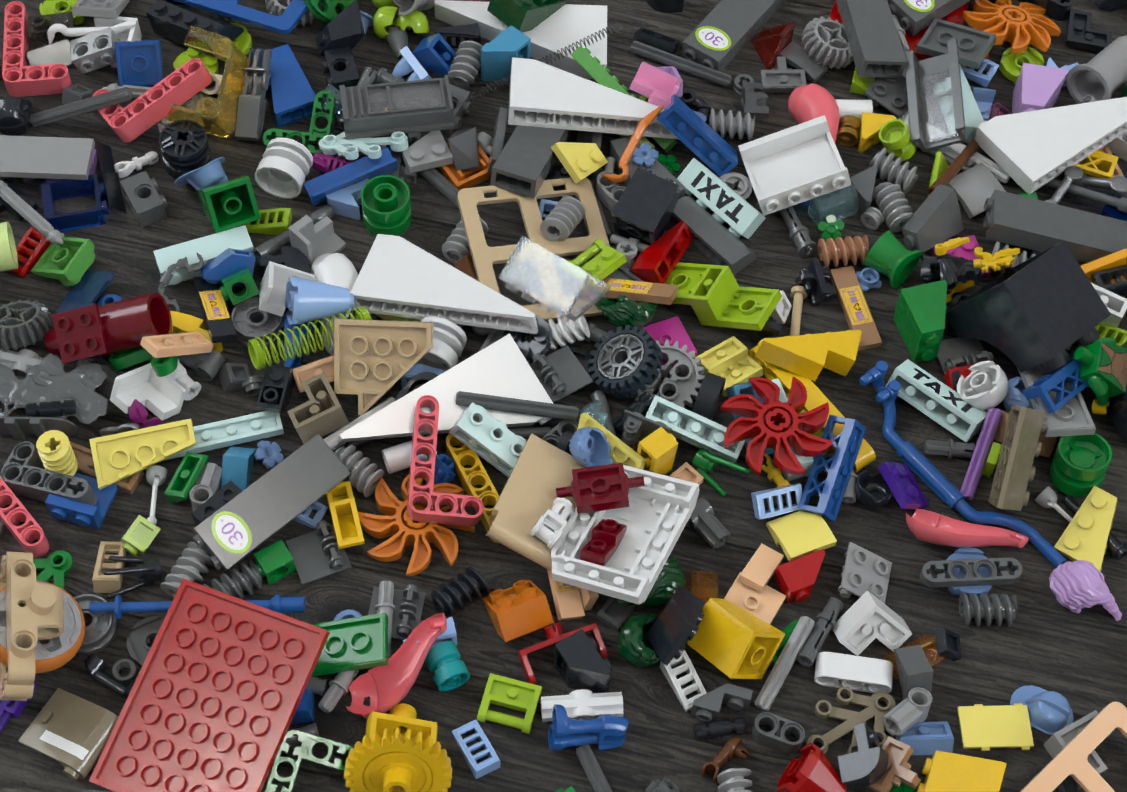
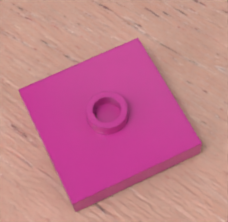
M678 316L643 327L655 341L658 340L661 346L665 344L666 339L669 340L670 346H673L678 341L680 349L687 345V353L694 350L695 357L698 353ZM664 359L660 360L662 365L668 363V361Z

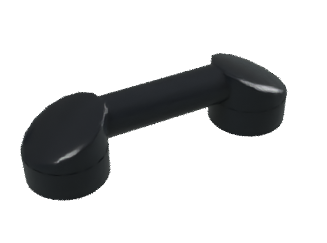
M89 654L84 662L94 681L127 700L136 680H133L128 687L103 673L107 668V664L94 654Z

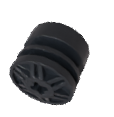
M177 120L169 123L162 129L159 135V146L163 155L164 167L168 175L175 180L212 161L207 132L199 123L191 120Z

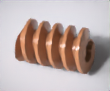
M864 235L863 238L855 236L853 239L850 236H846L844 240L841 237H837L835 241L833 238H827L826 242L820 238L817 246L818 257L827 267H829L830 261H833L834 266L838 267L839 260H842L843 266H847L848 259H851L852 265L855 266L859 258L863 265L869 253L867 235Z

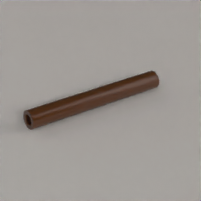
M974 139L970 141L928 189L929 195L938 185L947 186L978 151L980 146Z

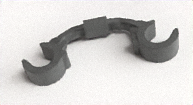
M197 253V257L200 263L197 267H191L188 264L187 257L179 259L176 264L170 265L167 272L164 271L160 278L159 294L164 298L167 305L175 306L176 312H180V307L176 299L169 300L164 295V286H168L173 276L170 273L176 267L187 268L188 273L201 270L204 262L199 253Z

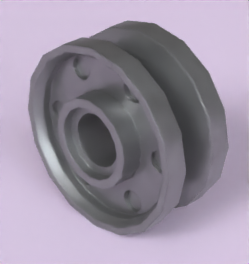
M259 296L242 301L233 309L231 319L237 333V341L246 348H248L249 339H256L257 337L263 339L264 335L270 337L271 333L278 334L280 330H284L282 316L259 310ZM275 335L272 336V341L274 344L277 343V338L275 337ZM265 337L264 343L268 348L270 347V341Z
M82 594L73 597L83 612L85 623L92 621L89 626L85 627L84 639L77 653L94 654L102 651L111 644L116 636L118 624L115 614L89 612L90 602H107L100 596Z

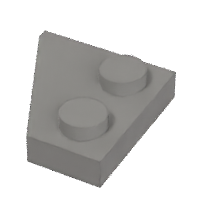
M440 130L429 132L408 147V149L402 151V158L409 173L453 163V156Z

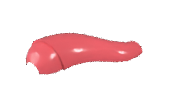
M815 83L802 85L794 89L788 100V109L792 117L795 118L797 123L801 124L825 115L829 131L835 143L840 116L839 107L834 97L825 88Z
M916 509L912 517L906 512V523L917 540L950 547L1012 546L1022 548L1029 539L1025 535L1008 529L963 522L924 509Z
M444 613L435 614L423 620L411 632L401 647L388 659V665L372 668L351 683L348 689L352 695V703L350 707L346 706L348 711L368 719L372 711L386 713L408 694L417 679L429 650L437 637L447 629V620ZM369 696L370 706L363 705L364 698Z

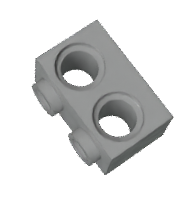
M109 27L71 40V61L81 74L116 63L114 42H118L120 39Z

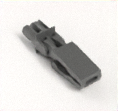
M250 48L247 68H243L245 71L243 94L239 95L235 129L236 140L260 142L268 104L265 94L269 86V79L272 78L269 74L272 58L271 49L263 50L258 48L255 50Z

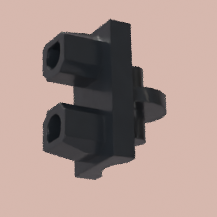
M812 258L810 265L800 271V276L796 278L795 283L796 286L804 287L805 292L808 293L811 306L818 307L823 300H831L836 295L835 286L826 284V281L830 278L829 267L821 266L818 258Z

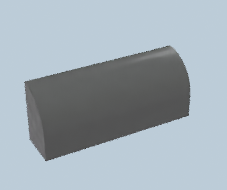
M685 196L678 200L668 224L674 227L680 221H685L693 237L690 244L711 263L729 266L731 272L735 275L756 259V254L692 197Z

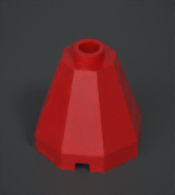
M813 743L801 748L799 751L803 755L801 758H793L788 763L778 780L779 787H777V792H847V787L842 783L841 778L822 750Z

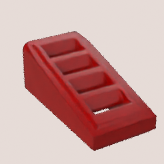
M34 226L30 227L16 247L18 261L23 263L24 266L18 265V269L9 270L22 278L32 270L51 244L49 240H46V236L41 234Z

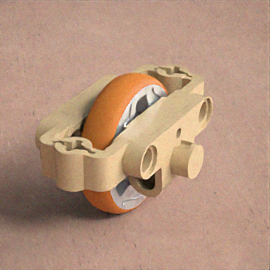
M7 551L6 555H2L0 564V700L27 701V699H31L33 696L35 673H44L58 669L76 655L84 639L85 620L79 604L68 592L54 584L36 580L33 553Z

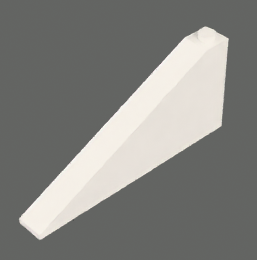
M435 0L434 2L436 19L453 26L478 23L481 37L492 41L501 31L508 28L506 24L487 11L490 2ZM565 4L533 30L523 32V34L531 39L530 57L542 61V57L546 59L547 55L549 65L585 79L593 78L577 63L567 48L569 49L568 46H572V43L576 45V41L580 43V39L584 42V37L587 39V36H590L591 38V34L595 36V32H597L598 42L592 35L594 44L589 37L590 45L586 39L585 43L591 51L590 55L592 57L596 56L600 60L599 64L602 67L604 65L607 67V34L604 30L605 38L601 34L602 29L606 30L607 6ZM565 46L567 47V48H566V51H567L568 56H566V54L564 53V51H565ZM561 48H563L564 51L562 50V52H563L564 58H563V57L561 56V54L559 53V56H560V60H559L558 57H557V55H558L557 50H559V51L561 52ZM554 52H556V54H555L556 61H555L554 58L552 57V55L554 56V54H553ZM550 53L552 54L551 58L553 63H551V61L549 60Z
M512 57L509 125L633 135L639 121L658 108V106L535 59ZM657 117L646 127L642 135L646 137L678 139L657 120Z
M1127 97L995 116L989 121L985 120L978 125L974 140L1026 193L1031 194L1065 172L1067 167L1076 165L1127 131Z
M377 234L350 292L354 296V309L364 306L369 313L421 320L425 317L433 316L444 318L454 324L537 334L538 332L536 317L533 312L400 236Z
M509 333L339 434L338 440L340 442L413 436L416 404L418 399L424 395H431L439 402L437 434L449 433L467 408V406L456 405V394L459 391L552 404L553 402ZM428 407L421 408V410L424 413L428 414L433 412L432 409ZM486 409L490 416L495 420L502 421L507 427L531 426L537 422L543 425L552 419L549 417ZM425 430L419 432L420 435L430 434Z

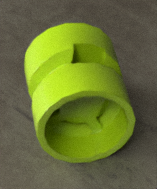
M894 119L888 121L880 128L879 138L884 147L887 148L888 155L891 152L895 153L894 161L899 157H902V161H905L914 155L917 149L916 142L912 143L910 131L904 121Z

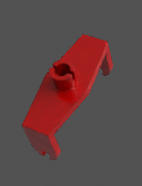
M560 622L555 623L554 626L550 625L544 628L549 640L520 650L517 653L528 683L535 685L536 680L527 655L553 647L556 643L582 629L585 634H591L598 646L597 651L600 656L607 658V651L597 624L594 623L565 634L562 632Z

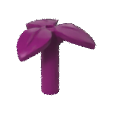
M134 399L130 407L129 417L132 421H135L134 424L140 425L139 429L164 424V420L157 417L147 420L148 412L137 399Z

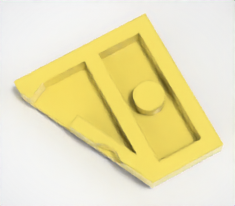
M557 142L551 146V149L575 184L608 163L596 143Z

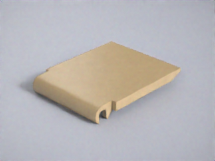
M531 433L491 512L495 518L486 536L552 571V548H547L545 542L535 535L530 536L529 533L540 517L548 509H552L553 501L557 498L556 488L571 486L573 480L572 469L585 467L575 461L572 455ZM573 496L563 497L569 500L573 504V507L576 509L577 506L576 502L573 499Z

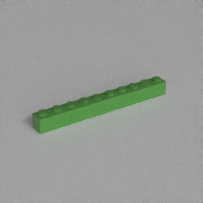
M580 45L571 54L577 63L598 84L635 97L627 92L628 89L623 84L620 85L618 83L619 80L615 75L611 76L609 74L610 71L605 65L602 67L599 64L600 60L596 56L592 57L590 55L591 51L587 47L583 48ZM652 137L666 152L677 143L674 139Z

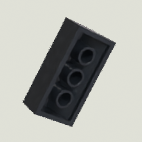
M160 0L146 12L154 33L214 58L244 32L243 28L179 3Z

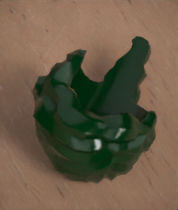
M587 286L584 289L588 293L589 299L597 306L598 310L602 311L611 324L617 327L622 326L624 329L626 325H631L632 327L635 325L642 329L653 319L656 307L658 306L656 303L633 301L628 299L627 296L619 295L617 299L609 301L592 286Z
M668 557L645 602L635 604L618 598L614 599L618 605H635L637 607L645 605L646 608L662 609L678 585L685 589L686 580L676 558Z
M655 614L632 616L622 627L617 649L620 652V656L626 659L628 663L642 667L655 664L660 660L646 636L651 622L657 617Z

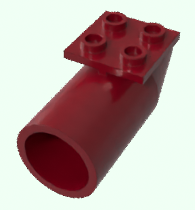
M156 292L101 306L94 304L51 315L54 328L46 333L45 343L50 353L61 355L62 363L93 356H104L141 347V340L145 336L172 334V317L166 301Z

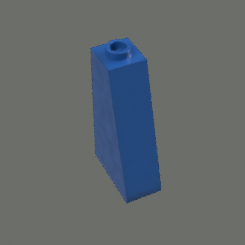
M288 44L271 49L270 75L272 78L270 79L277 128L312 117L314 98L316 96Z

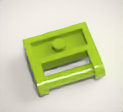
M598 238L592 242L591 247L574 260H568L564 263L563 269L568 275L594 287L627 262L624 253L605 245Z
M490 673L478 711L477 721L485 723L487 720L522 729V733L530 734L542 686ZM490 704L525 712V718L489 710Z

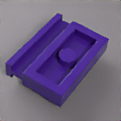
M884 462L878 467L901 509H925L930 505L906 463L901 465L895 462Z

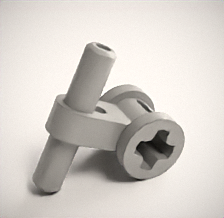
M614 234L610 237V243L617 245L616 250L625 254L627 262L622 266L632 272L631 267L634 264L633 259L637 255V251L642 252L650 245L640 243L638 239L632 237L627 239Z

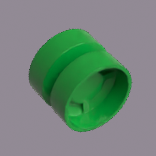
M392 175L376 176L364 184L361 190L363 222L366 229L375 236L377 234L399 236L409 228L412 219L410 190L407 184L402 179Z
M1094 433V435L1062 436L1049 471L1050 479L1054 486L1061 492L1073 497H1087L1094 486L1100 488L1112 458V450L1109 443L1097 433Z

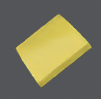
M734 336L695 357V359H701L700 366L704 367V375L709 372L726 379L722 393L724 397L728 396L726 388L748 383L749 378L764 375L763 368L748 355V348Z
M799 510L766 523L776 545L782 547L789 562L821 549L825 550L836 546L837 543L832 531L819 514Z

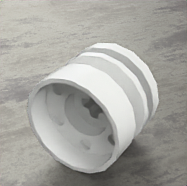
M289 138L272 139L268 143L263 159L257 167L255 181L260 188L272 196L283 199L295 198L302 190L305 178L313 164V156L303 144Z
M433 316L423 318L420 322H434L433 348L417 363L445 371L456 366L459 360L458 357L461 356L467 341L465 332L459 326L444 318Z

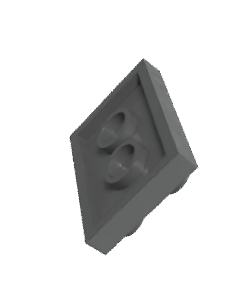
M935 18L917 44V52L932 57L947 54V41L956 38L959 64L978 69L996 42V35Z

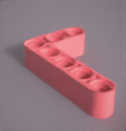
M12 1L8 3L5 7L2 67V77L8 94L13 97L63 94V89L72 85L68 68L63 64L28 66L26 52L29 51L30 22L22 2Z
M194 58L183 64L126 107L122 108L120 104H115L98 109V111L121 141L131 142L207 87L212 81V76L199 58ZM100 89L93 94V96L103 94L109 91L107 89Z
M424 395L418 399L414 413L407 514L409 518L418 522L474 526L480 521L484 510L481 499L469 495L433 492L439 402L431 395ZM428 407L432 409L433 412L427 414L424 413L421 410V408ZM425 430L428 431L431 434V436L422 437L419 434V432ZM424 454L428 456L429 460L420 461L417 456ZM418 478L425 479L428 484L425 486H420L415 482V480ZM420 502L425 505L426 509L417 510L413 504ZM448 505L452 511L449 513L442 512L439 506ZM472 507L477 511V514L469 515L466 513L465 508Z
M0 477V520L26 553H33L34 558L44 556L49 550V543L42 528ZM25 522L23 525L17 526L19 523ZM39 539L38 542L30 544L32 541Z

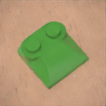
M64 237L62 238L64 242L62 245L53 243L49 245L31 272L35 275L58 279L64 286H74L80 282L88 267L93 264L95 245L90 239Z

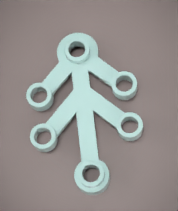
M344 131L337 136L326 135L319 141V147L324 154L334 155L339 153L345 156L347 160L357 159L359 157L358 150L368 155L371 159L380 158L382 153L379 145H390L391 150L396 152L404 151L409 147L408 137L404 132L400 131L392 133L391 137H368L348 140L345 138Z

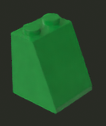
M240 176L197 190L203 211L216 233L261 219L249 176Z
M946 280L900 289L893 320L914 363L927 362L937 358L945 329Z

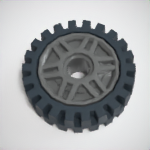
M626 325L625 329L622 326L616 327V333L613 330L608 331L609 337L606 338L603 335L600 338L602 343L596 342L594 345L596 351L591 350L590 356L592 359L588 360V365L590 366L588 368L594 382L611 397L621 398L622 396L623 398H629L630 393L633 396L638 395V389L642 392L647 389L645 384L652 385L654 382L652 376L658 377L659 372L657 369L662 367L660 347L647 331L635 325L634 327Z

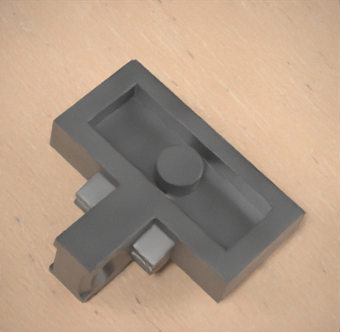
M786 56L777 57L775 68H772V70H761L760 81L764 86L761 90L763 93H792L797 87L806 85L805 70L787 68Z

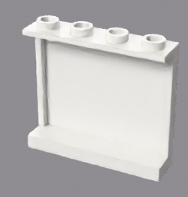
M825 115L738 146L763 216L851 185L848 169L844 166L831 136Z

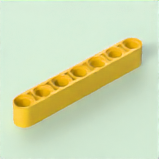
M758 345L749 350V356L763 368L764 376L768 380L779 378L787 399L790 395L792 378L795 377L803 383L807 391L804 411H810L828 402V418L829 415L844 417L810 379L755 357L759 349ZM826 421V423L824 424V426L821 428V430H822L823 432H824V430H825L827 421ZM835 423L832 432L834 437L842 433L844 424ZM864 438L853 467L855 473L876 459L873 448Z

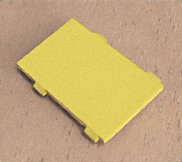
M1022 703L1003 706L974 704V706L957 707L963 749L981 748V751H989L990 748H1021V750H1030V747H1034L1027 705Z

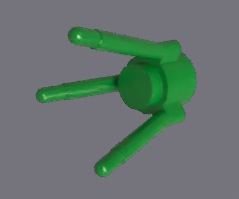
M701 448L696 453L692 465L697 467L696 471L723 497L726 496V492L706 473L707 471L712 473L717 464L720 463L747 474L750 473L749 469L717 457L713 453Z

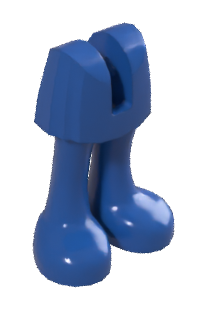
M554 704L552 711L553 725H549L548 730L549 749L551 751H559L567 747L586 744H597L599 750L623 746L629 721L625 717L602 714L596 719L574 720L568 717L564 706Z

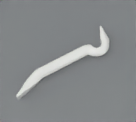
M133 19L115 26L68 28L63 24H53L47 31L49 45H51L56 32H61L67 37H79L111 27L114 33L118 34L136 26L137 20Z

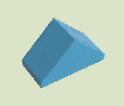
M231 446L225 452L222 463L221 488L230 480L242 491L249 487L256 449Z

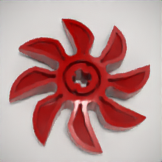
M795 377L792 378L788 401L782 403L779 401L780 388L778 385L766 378H749V383L763 404L753 395L748 394L733 396L723 403L721 410L743 416L735 419L728 426L724 436V448L726 449L740 441L754 437L748 442L746 450V462L754 473L760 476L765 450L771 448L775 451L773 463L778 469L792 475L805 474V469L792 452L790 446L800 456L804 457L821 455L832 446L833 441L809 434L816 433L826 423L829 414L828 402L799 414L805 408L807 400L806 388L800 380Z

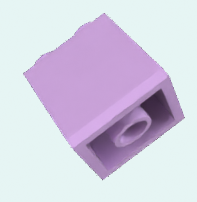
M1023 63L1013 90L1012 114L1052 108L1057 101L1068 69Z

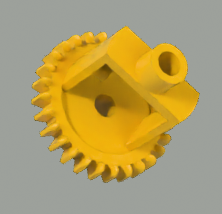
M397 704L390 709L389 714L372 711L367 719L366 732L362 743L357 741L354 748L350 749L349 755L346 758L344 771L346 787H350V792H448L452 779L451 759L447 756L446 749H441L440 742H437V722L416 719V710L409 704Z

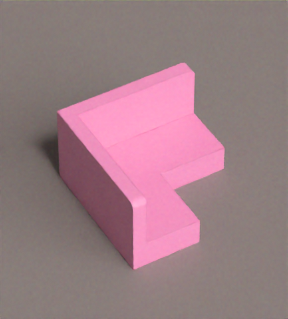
M642 62L629 89L648 97V103L658 107L663 105L665 109L671 104V96L673 94L676 95L682 79L646 62Z

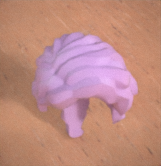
M1085 560L1065 562L1060 564L1050 574L1051 591L1055 594L1057 601L1062 606L1070 609L1071 612L1079 614L1082 608L1103 605L1114 616L1115 621L1121 620L1122 613L1115 603V598L1110 593L1103 574L1094 567L1093 563Z

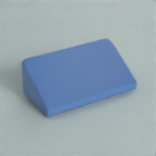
M947 721L915 723L901 736L896 735V740L911 746L913 749L912 755H934L936 750L949 753L953 751L954 737Z

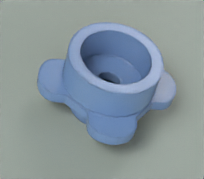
M864 268L856 273L862 291H868L871 288L879 289L882 282L878 280L879 273L875 269Z

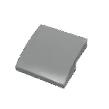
M982 163L956 175L947 185L956 189L957 199L962 204L969 219L984 212L985 201L992 196L995 189L1006 192L997 178Z

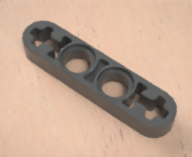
M1014 558L929 561L924 564L920 572V579L924 585L932 588L1013 584L1018 581L1022 573V565ZM1009 567L1010 571H1014L1013 575H1010L1009 571H1004L1005 568ZM953 568H960L964 571L965 577L956 578L951 570ZM977 568H987L990 571L991 576H980L977 572ZM929 570H933L934 574H938L937 577L932 578V575L928 574Z

